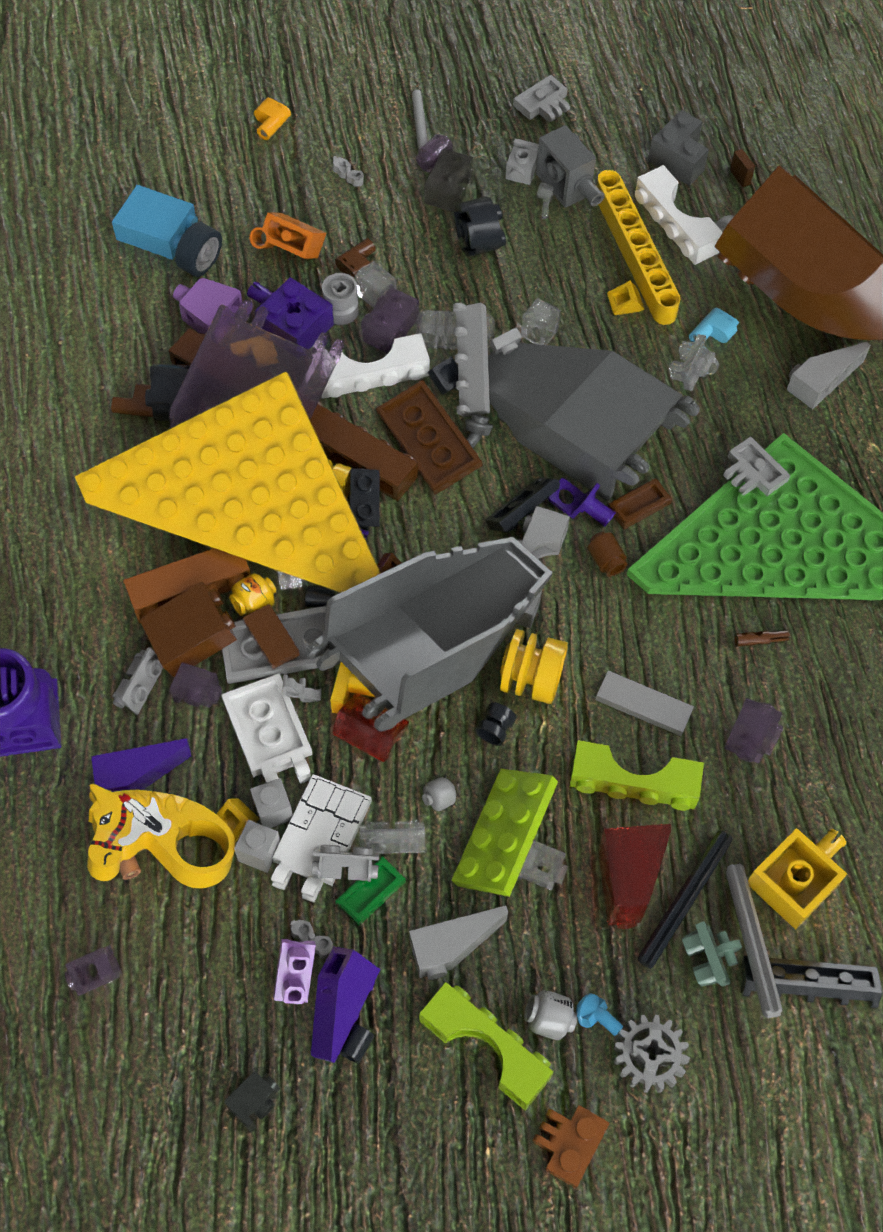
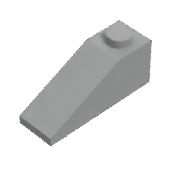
M867 342L810 357L802 365L797 364L789 373L790 382L787 391L808 407L814 409L864 362L871 345Z
M507 906L409 931V940L419 978L427 976L429 980H434L448 974L447 971L457 966L507 921Z

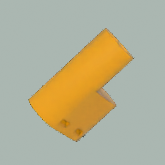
M269 97L263 98L262 103L254 111L255 118L262 123L257 129V134L266 141L291 116L287 106Z

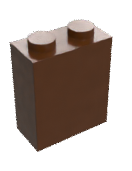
M203 582L198 583L139 619L162 667L174 678L237 640L232 630L236 627L233 619L227 611L223 613L220 607L224 604L221 596L215 588L210 590Z

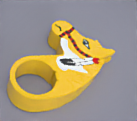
M90 784L91 792L89 793V798L93 805L89 809L88 822L93 824L95 835L88 849L87 868L90 875L100 881L113 879L119 873L121 861L132 858L142 849L149 850L177 881L188 887L207 888L221 882L229 873L235 851L233 832L217 814L205 806L187 798L168 793L147 790L111 792L96 784ZM187 835L189 837L205 836L215 840L222 847L225 857L215 865L197 867L185 862L178 854L176 847L178 841Z

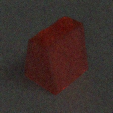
M671 824L604 829L598 848L608 926L617 925L619 929H629L636 927L637 923H641L649 905L671 833Z

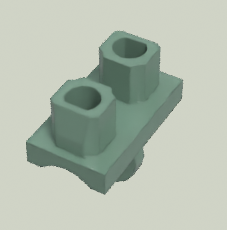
M705 921L695 924L697 930L684 936L682 942L688 956L691 957L704 951L707 955L709 962L693 967L698 984L700 986H707L718 983L721 987L731 984L722 957L725 956L729 967L738 964L734 953L742 949L740 940L730 941L726 931L717 934L720 945L717 946L710 926H707Z

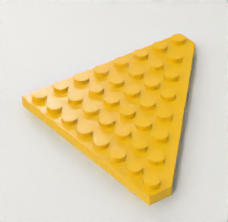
M287 372L74 476L85 502L89 505L295 576L330 590L342 593L381 574Z

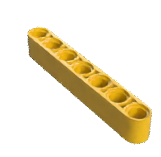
M604 170L597 178L596 186L604 193V199L598 205L653 319L662 325L672 324L677 317L681 300L680 295L621 176L613 170Z

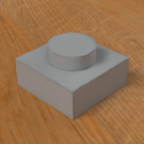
M516 327L493 339L490 346L495 355L500 352L506 355L518 348L517 344L520 343L522 336Z

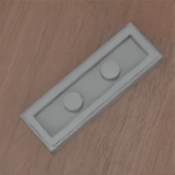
M611 671L607 672L595 699L679 736H682L694 708L692 705Z

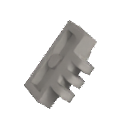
M549 75L513 99V106L529 120L540 114L545 120L551 122L555 117H559L563 112L565 113L570 110L568 102L563 99L567 96L568 89L552 75Z
M751 436L729 451L728 458L734 465L723 474L727 480L737 474L731 481L734 487H738L745 482L739 489L742 495H746L758 487L768 496L787 483L790 478V474Z

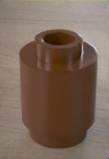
M602 531L591 537L587 549L602 573L612 577L627 568V556L613 533Z

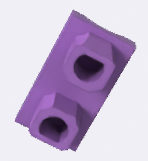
M281 939L273 993L274 1001H284L290 1004L308 1003L316 948L315 941L297 942Z

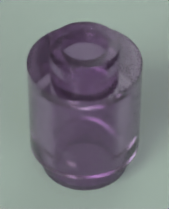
M434 135L418 151L416 162L419 167L425 172L437 170L453 154L451 140L445 135Z

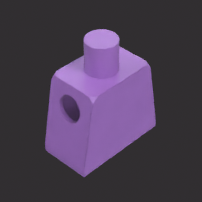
M205 278L199 279L191 289L179 284L173 294V298L180 302L179 308L183 321L198 333L208 336L212 342L219 338L243 309L240 290Z

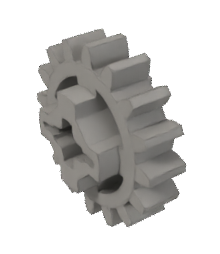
M641 1015L639 1025L630 1020L627 1023L629 1032L620 1030L618 1037L623 1042L615 1043L613 1050L621 1053V1055L615 1058L614 1063L624 1066L620 1073L621 1078L628 1075L632 1077L630 1084L632 1088L640 1082L643 1083V1091L645 1093L649 1091L651 1085H655L657 1092L660 1093L664 1090V1082L672 1088L677 1083L674 1075L682 1078L686 1071L680 1065L687 1064L690 1060V1057L682 1054L689 1047L688 1042H679L678 1039L683 1031L681 1029L675 1032L671 1031L672 1021L670 1019L662 1025L660 1024L659 1015H655L652 1022H648L646 1016ZM647 1032L646 1038L642 1041H631L636 1035ZM662 1036L668 1040L671 1047H668L666 1045L664 1040L661 1038ZM648 1047L654 1048L653 1052L657 1055L654 1060L649 1059V1053L646 1052ZM631 1060H635L637 1062V1064L641 1068V1072L633 1065ZM660 1066H672L666 1073L656 1076L657 1069Z

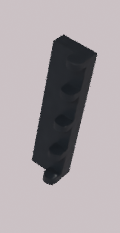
M743 956L741 964L743 975L741 994L744 997H749L751 991L757 990L748 956ZM769 958L779 998L782 993L805 995V1001L811 1003L814 1002L816 996L839 998V1005L845 1006L848 1005L849 999L869 1001L870 1008H878L883 992L878 967Z

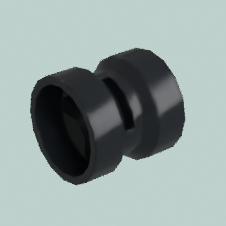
M492 702L485 711V719L479 721L475 732L484 741L495 746H501L507 737V729L513 727L517 716L508 707Z

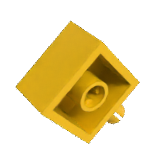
M796 828L753 871L748 880L749 887L795 930L839 886L847 875L831 859L846 845V840L842 835L834 843H831L839 833L834 829H830L815 845Z

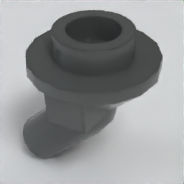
M473 414L472 419L465 420L466 430L471 432L466 440L472 448L480 441L482 435L489 436L493 424L488 422V417Z

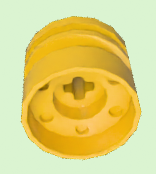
M516 629L504 653L500 670V691L509 693L513 680L517 681L515 695L521 696L526 684L532 685L531 695L533 700L552 704L563 670L568 642L548 637L541 650L536 648L537 634L531 633L526 646L523 645L525 631Z

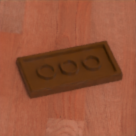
M423 380L375 408L378 416L404 453L411 455L418 462V472L434 495H437L483 466L482 460Z

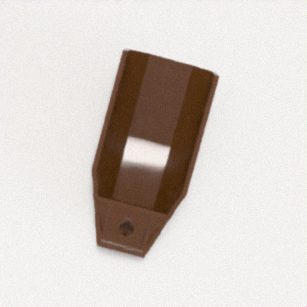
M779 165L727 224L714 246L719 251L717 257L728 266H736L739 269L737 275L747 284H755L783 310L805 324L841 337L860 340H883V254L795 174L792 177Z

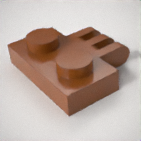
M580 1105L571 1120L552 1109H548L545 1116L557 1123V1125L553 1127L542 1121L539 1129L548 1134L550 1138L547 1140L543 1136L535 1134L532 1141L553 1154L545 1171L577 1188L610 1123Z

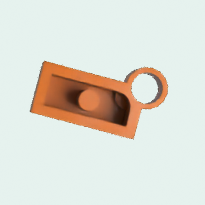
M267 212L263 227L254 228L250 233L249 239L252 246L257 249H270L278 246L304 259H313L319 257L327 233L283 213ZM263 232L266 235L265 244H263L261 240V235Z

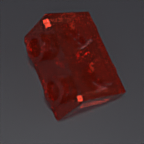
M356 693L338 711L332 734L376 759L385 762L389 758L392 746L407 731L409 721L403 719L392 729L379 732L374 727V721L388 710L384 708L379 715L370 719L365 718L362 715L364 706L372 701Z

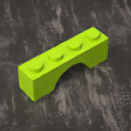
M578 740L569 787H574L582 793L602 792L615 799L635 798L644 804L656 805L662 803L671 805L676 810L686 811L695 809L700 799L704 763L672 757L669 763L659 772L651 775H636L624 770L617 764L608 745Z
M445 982L419 1013V1021L444 1043L464 1036L479 1038L488 1043L497 1053L501 1063L502 1075L499 1089L526 1111L551 1079L554 1072L549 1068L551 1063L539 1052L535 1051L532 1054L523 1047L524 1041L514 1031L508 1029L505 1032L496 1024L497 1018L484 1007L478 1009L469 1002L471 997L465 990L458 985L451 987Z

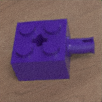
M291 277L275 292H271L257 281L253 282L255 287L250 285L248 288L247 296L261 304L254 311L257 332L261 335L270 334L273 343L298 359L334 325L333 304Z

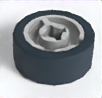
M201 221L192 224L182 235L175 253L177 266L193 276H203L214 265L222 247L221 233Z

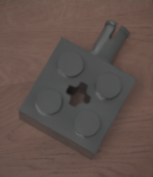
M566 125L539 138L536 175L565 208L584 198L589 201L591 206L600 204L604 199V193L593 183L596 164L593 152L588 150L581 143L579 137L572 133Z

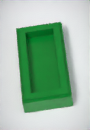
M383 856L374 864L378 865L377 879L371 878V882L357 880L335 900L336 905L358 927L406 882V878Z

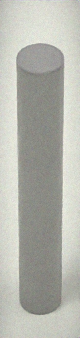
M414 90L412 92L418 151L421 154H425L428 152L422 93L420 90Z

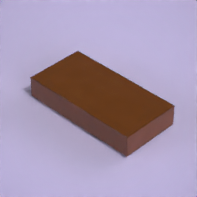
M654 478L608 503V508L616 512L613 517L624 530L670 505L672 498L660 482Z
M270 604L243 617L245 626L272 669L300 656L297 646Z

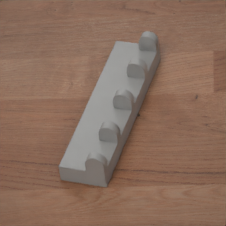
M481 302L467 306L463 303L453 304V311L456 313L457 327L454 328V335L457 337L458 354L455 355V362L458 363L459 379L456 382V389L459 390V406L456 407L457 413L463 417H471L473 414L490 413L486 306Z

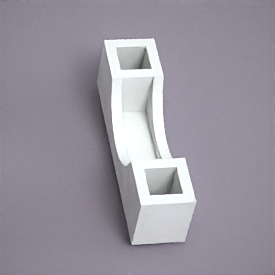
M664 165L639 176L635 190L636 200L638 203L643 204L649 211L652 219L661 225L670 239L674 240L685 257H688L696 265L719 253L714 246L723 232L710 217H691L676 208L673 202L676 197L678 181Z
M421 333L394 339L391 351L384 358L375 362L361 363L351 360L340 350L313 356L314 373L322 399L335 398L357 391L364 392L380 386H392L408 380H419L429 376L427 372L430 370V359Z

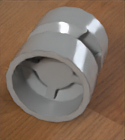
M334 273L328 276L323 281L322 294L325 300L333 304L334 324H349L357 318L359 313L357 282L352 276L345 273Z

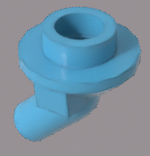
M590 993L579 1001L576 1013L581 1026L590 1028L597 1022H600L614 1036L623 1028V1025L606 1010L608 1007L604 999Z

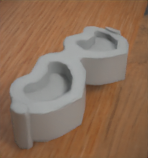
M337 156L333 157V171L338 173L341 178H345L347 183L352 184L354 187H361L364 182L363 172L351 170V164L347 160L340 157L337 158Z
M288 675L283 676L282 691L286 696L300 698L302 702L321 701V688L317 690L305 688V678H300L299 683H297L293 678H288Z
M304 920L291 921L292 937L299 939L300 942L315 941V953L319 954L321 959L328 958L333 948L330 937H315L310 922Z

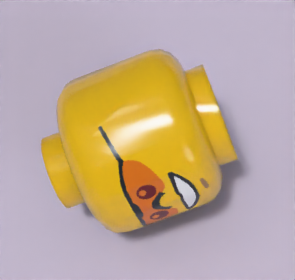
M253 573L232 586V595L229 596L233 608L240 616H247L268 604L272 607L275 601L273 594L276 593V588L268 577L263 578L259 574Z

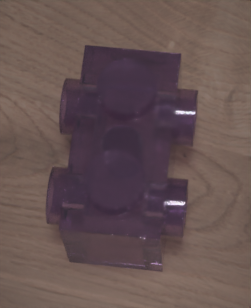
M390 287L385 295H381L378 298L373 311L370 314H366L361 322L363 342L388 354L393 347L394 339L405 337L418 320L419 300Z
M746 698L724 749L735 753L744 761H754L759 764L764 754L771 755L784 726L778 723L782 712L777 711L768 703H758Z

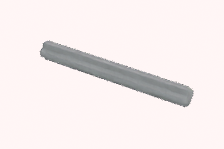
M732 864L727 867L726 875L761 1010L766 1018L778 1017L781 1015L782 1005L745 868L742 864Z

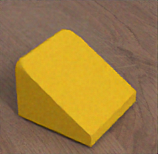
M631 280L607 292L614 315L645 310L640 293Z
M238 798L228 799L217 812V815L233 832L235 842L239 839L248 820L255 823L259 820L258 816Z

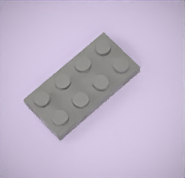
M326 606L277 614L297 646L300 656L275 669L271 668L244 622H234L236 627L232 630L237 640L222 649L228 684L270 677L278 673L282 675L316 669V663L320 657H316L313 660L309 659L305 655V651L309 644L324 634Z

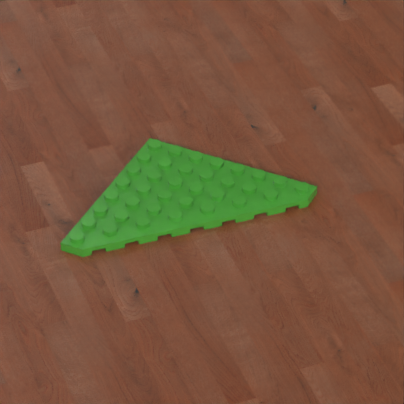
M783 433L765 451L790 474L787 483L768 496L758 487L746 495H742L739 489L745 482L738 487H734L731 484V481L737 476L736 474L627 571V576L648 594L883 600V512Z

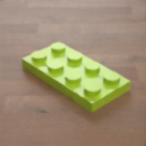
M500 769L451 881L458 887L510 897L558 781L552 775Z

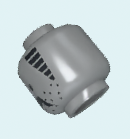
M542 990L537 995H532L527 1003L524 1019L528 1022L531 1032L553 1040H561L567 1032L572 1033L578 1019L577 1013L574 1012L572 1000L569 997L548 990Z

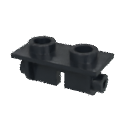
M351 468L350 508L359 527L365 531L368 530V527H380V470Z

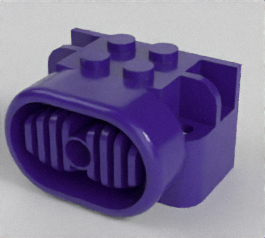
M0 648V757L62 748L57 678L52 679L46 670L32 668L29 661L20 653Z

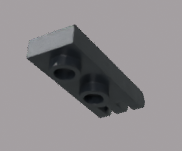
M538 477L485 519L490 530L509 532L515 529L519 524L518 521L526 515L534 513L536 506H539V504L559 489L560 482L557 479Z

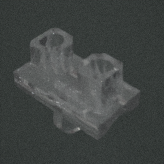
M698 334L694 342L682 341L679 347L680 359L685 361H672L669 367L671 379L683 381L685 390L693 391L700 376L705 377L706 374H715L719 368V362L715 358L716 354L709 351L705 346L706 335Z

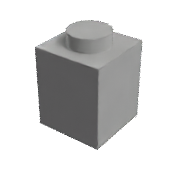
M281 778L250 789L261 825L272 828L291 820L293 816L292 808Z
M248 820L234 848L237 860L268 873L273 862L272 857L280 843L278 831Z

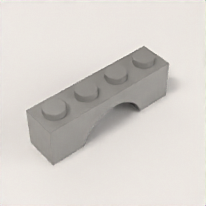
M536 506L533 515H527L522 530V532H525L523 540L518 539L517 541L537 559L549 555H559L568 531L570 516ZM542 590L516 624L531 629L540 605Z

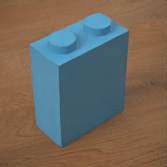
M136 185L113 219L112 225L116 240L173 260L182 235L192 224L198 222V218L195 214L194 204Z

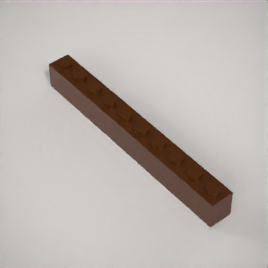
M190 328L168 350L171 364L194 365L200 380L195 381L227 400L275 377L270 372H263L258 369L251 361L234 355L227 347L219 346L212 342L205 334L197 333ZM296 389L328 460H331L335 465L340 463L353 469L380 470V491L398 502L418 478V462L411 455L399 452L387 441L377 439L370 435L362 426L353 425L338 412H331L316 399H309Z

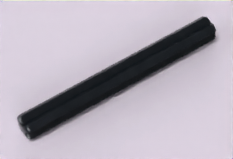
M723 830L717 831L639 954V963L649 969L654 967L733 840L730 834Z

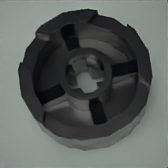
M485 196L455 204L456 209L459 210L453 214L458 238L462 237L467 246L462 248L467 257L494 251L506 245L505 233L501 230L499 220H502V211L498 203L493 204L491 198Z
M153 364L150 367L151 389H147L145 393V403L147 407H152L153 418L158 421L185 422L197 416L201 393H196L194 380H200L197 368L194 365Z

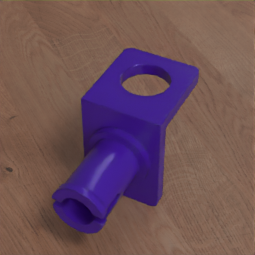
M561 478L559 480V489L547 498L549 502L572 519L580 512L583 513L585 511L604 527L616 513L595 498V493L600 487L599 483H596L584 494L566 479ZM563 489L570 491L573 496L572 503H563L559 499V491Z

